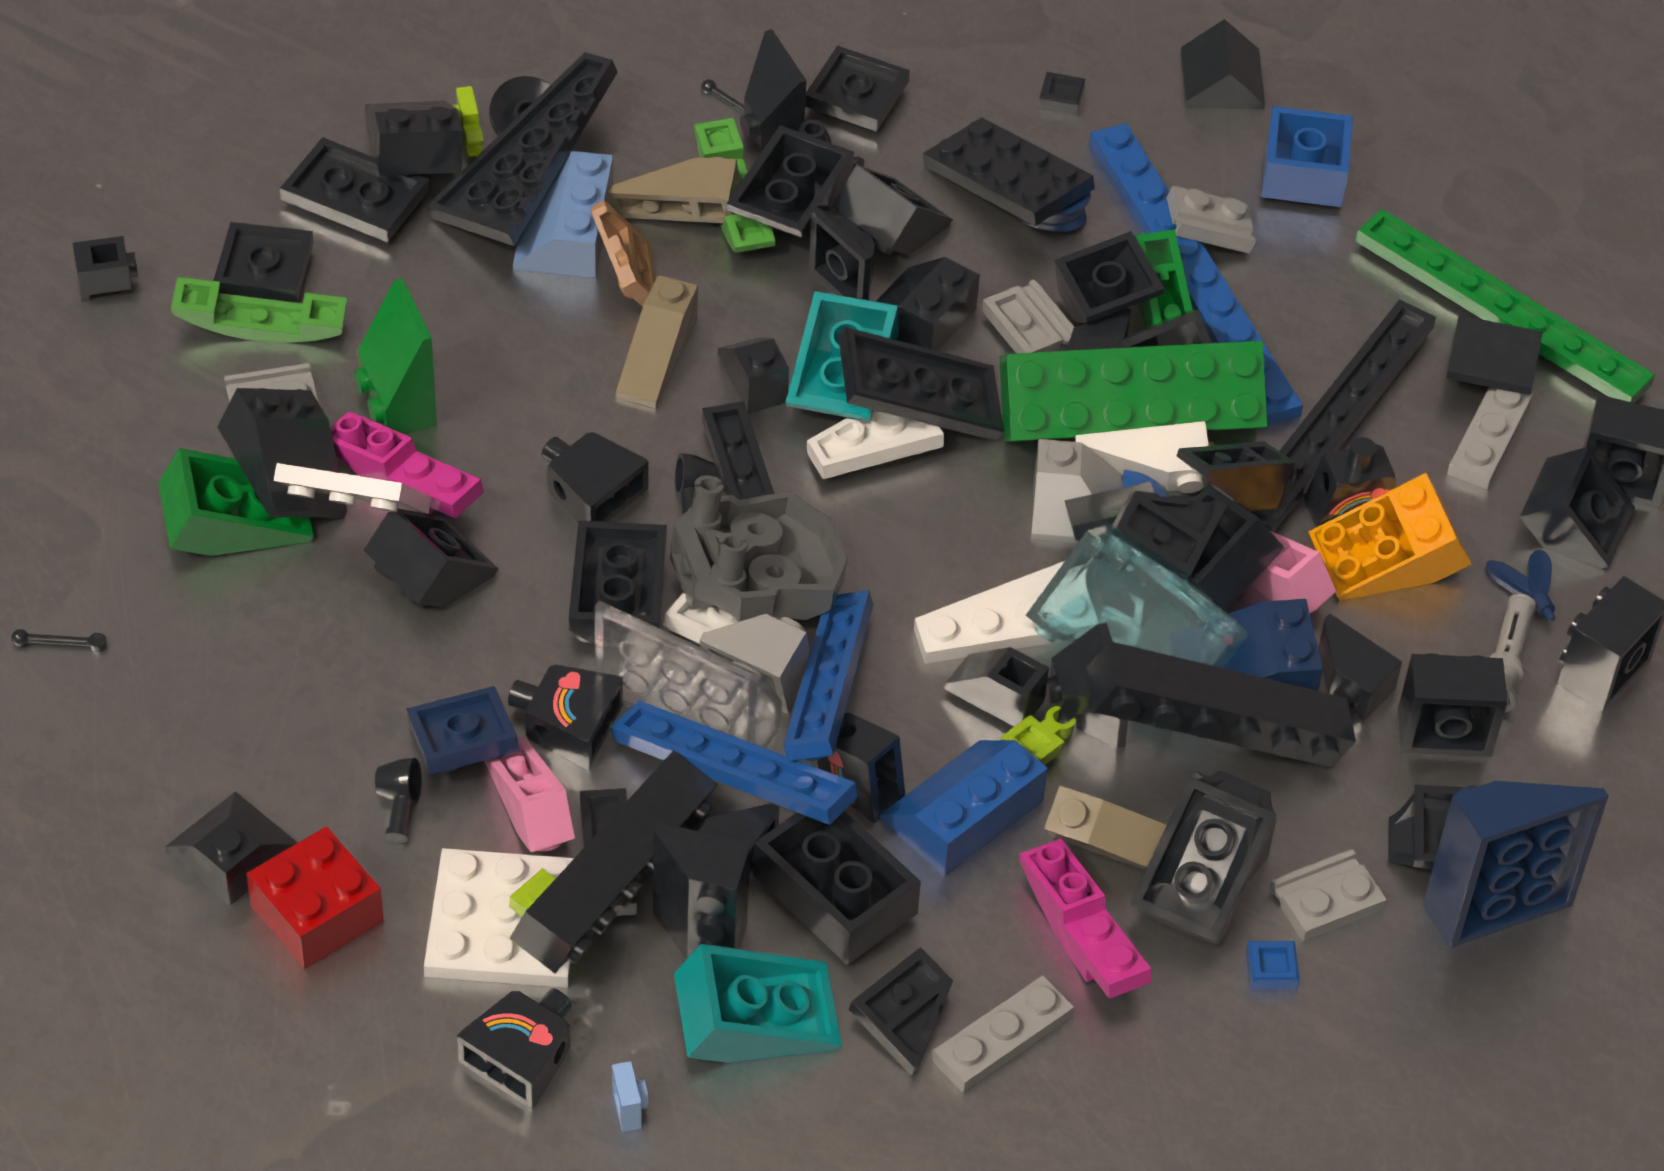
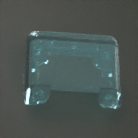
M1112 525L1087 530L1026 613V616L1035 623L1033 626L1035 631L1050 642H1056L1057 639L1075 641L1097 624L1107 622L1113 642L1221 668L1235 654L1248 636L1246 630L1235 619L1187 580L1180 578L1109 532Z

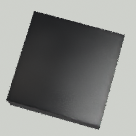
M1047 72L1040 93L1038 108L1077 116L1086 79Z

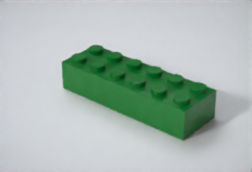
M1263 341L1015 353L999 356L1004 442L1075 438V435L1205 421L1206 431L1267 427Z

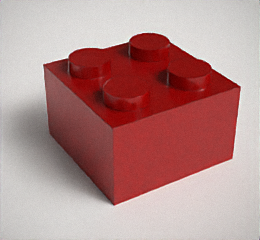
M327 826L247 873L251 907L304 969L384 921L381 888Z

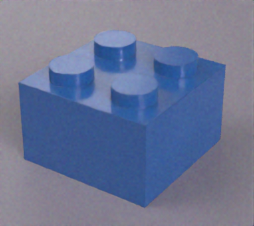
M1272 106L1266 139L1261 197L1342 207L1349 174L1353 116Z

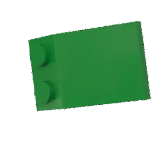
M403 278L394 280L358 349L359 369L353 370V375L360 395L367 394L369 398L367 405L372 421L402 434H409L437 426L432 337Z
M179 448L158 481L170 549L215 556L309 543L314 537L310 517H269L235 458Z

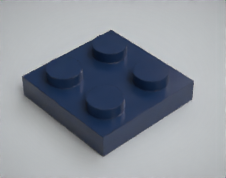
M495 686L406 708L409 726L429 775L453 771L458 767L484 760H495L504 755L519 751L517 735Z

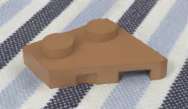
M603 200L591 207V213L617 274L621 291L628 299L633 298L643 307L656 280L651 244L614 208Z

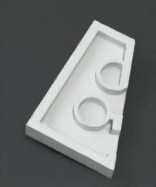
M875 410L870 421L846 418L807 440V454L822 479L944 447V433L939 426Z
M279 463L276 465L274 481L288 486L287 494L314 499L315 492L330 495L329 501L355 506L356 500L370 502V507L378 510L397 512V509L401 508L429 514L431 496L403 483Z

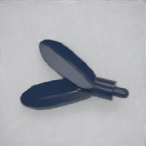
M1535 550L1530 555L1527 577L1504 562L1487 561L1485 568L1490 578L1513 594H1526L1532 597L1536 602L1535 607L1541 617H1546L1548 621L1555 620L1556 616L1553 613L1555 606L1548 596L1551 584L1552 563L1545 551Z

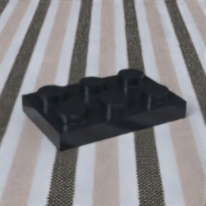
M322 137L280 187V197L282 201L389 242L430 189L429 179L418 174L379 176L375 157Z

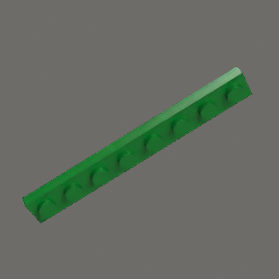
M1381 209L1358 229L1355 242L1481 319L1543 331L1539 354L1608 397L1635 403L1652 386L1654 373L1387 211Z

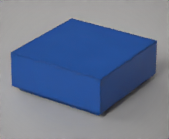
M1295 941L1247 942L1246 957L1250 990H1298L1300 978Z

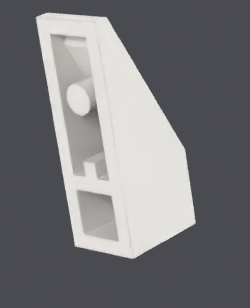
M1205 421L1075 435V442H1081L1118 471L1121 477H1123L1124 469L1139 472L1156 480L1167 492L1179 490L1182 493H1194L1205 488L1208 484L1211 485V483L1176 456L1179 448L1209 446Z

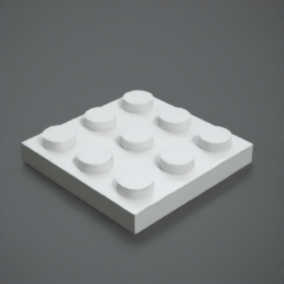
M442 848L424 960V977L568 988L571 961L569 959L554 974L509 939L522 918L509 907L510 896L541 868L556 878L574 858Z

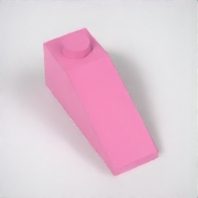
M1270 531L1283 545L1284 549L1251 585L1270 601L1306 599L1311 614L1336 592L1321 554L1316 550Z
M525 736L517 738L518 752L504 755L495 760H484L518 836L529 851L554 850L561 843L575 839L566 790Z

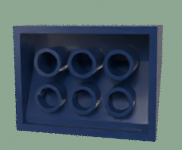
M1493 781L1481 786H1467L1453 795L1423 902V907L1449 949L1573 906L1609 797L1604 788Z

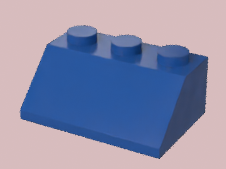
M979 740L882 812L880 820L945 877L1043 802L1048 768L1015 740Z

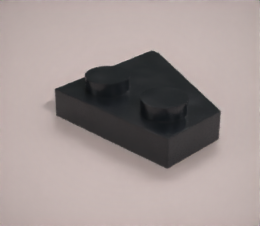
M1134 491L1129 494L1109 532L1180 578L1185 579L1194 570L1227 504L1217 500L1208 503L1189 500V497L1172 495L1170 497H1161L1156 493Z
M920 947L852 1000L848 1010L912 1076L917 1072L953 980Z

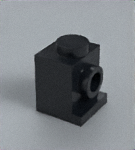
M123 236L73 243L82 302L90 301L89 295L132 289L130 278L138 277L135 252L126 253Z

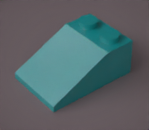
M815 291L787 394L786 406L870 421L874 410L847 404L838 335L844 327L897 340L899 334L898 306Z
M700 944L674 972L687 1058L735 1063L835 1051L842 1046L826 962Z

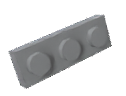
M1489 387L1449 464L1447 475L1487 490L1531 405L1534 393L1528 395Z
M1042 975L935 1048L932 1054V1061L964 1093L1073 1018L1075 1007Z

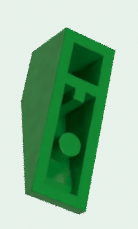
M1175 229L1135 235L1136 240L1165 288V294L1139 303L1147 327L1188 310H1193Z

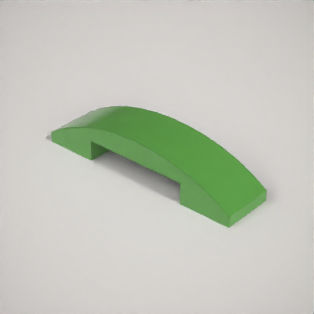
M734 118L694 124L699 157L736 159L742 181L748 171L743 160L744 147ZM739 214L725 216V222L719 223L727 242L735 253L775 246V238L769 225Z
M177 277L171 313L201 328L236 338L282 343L308 342L342 334L347 298L305 292L302 304L220 293V282Z

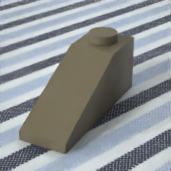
M695 157L608 186L607 195L610 206L623 218L724 223L725 216L736 214L726 210V203L741 183L736 159Z
M661 275L657 276L643 305L615 392L616 398L652 408L657 407L697 322L698 285Z
M1059 785L1044 830L1054 840L1062 839L1066 844L1146 870L1167 825L1106 800Z

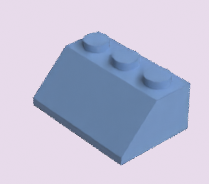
M570 152L518 239L513 270L596 278L603 240L591 213V207L603 200L610 205L607 191L608 186L613 185V155Z

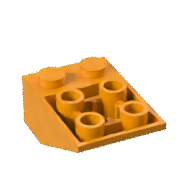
M1427 473L1308 531L1316 551L1321 554L1339 601L1433 584L1472 565L1446 506Z

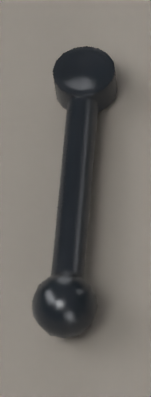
M707 79L702 82L701 90L703 93L715 95L744 114V105L718 89L713 80Z
M17 629L11 635L13 644L19 647L27 643L89 646L93 652H102L107 647L106 637L102 633H94L89 637L28 634L23 629Z

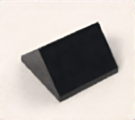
M1222 20L1181 47L1180 57L1185 108H1265L1259 48L1228 21Z
M1459 315L1453 334L1446 378L1530 395L1543 331Z

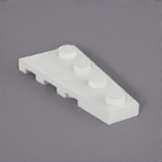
M1073 557L915 618L914 631L924 663L927 664L963 658L969 654L1006 647L1018 649L1078 639L1099 623L1076 558Z

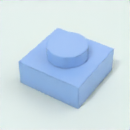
M631 1061L613 1064L612 1094L621 1130L626 1132L641 1129V1109L649 1108L644 1078L635 1079Z

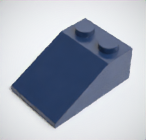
M1306 599L1262 601L1170 634L1168 637L1171 656L1319 690L1323 666Z

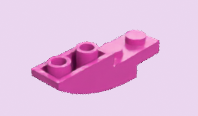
M348 411L330 427L336 456L361 477L403 483L430 495L429 514L436 509L457 518L484 493L480 478L417 452L412 437L354 412Z
M1062 839L1019 854L1020 863L1040 907L1068 956L1086 982L1095 979L1109 999L1152 983L1151 967L1107 912L1105 894Z

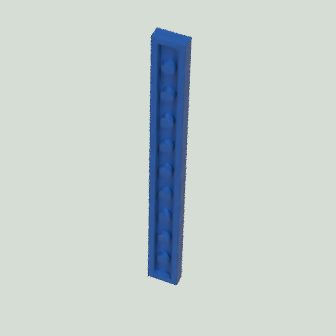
M1124 123L1090 132V147L1142 232L1146 234L1176 229V224H1172L1166 198L1170 191L1128 124ZM1176 236L1192 309L1199 310L1211 343L1263 341L1203 244L1199 241ZM1263 342L1267 426L1301 417L1303 404Z

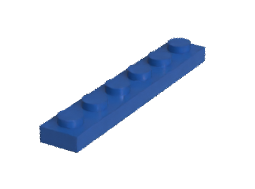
M869 590L837 594L831 610L821 614L783 745L788 761L801 759L815 761L834 754L874 606Z
M640 700L610 727L615 742L665 760L674 750L715 781L828 825L858 797L856 783L798 760L788 761L787 756Z

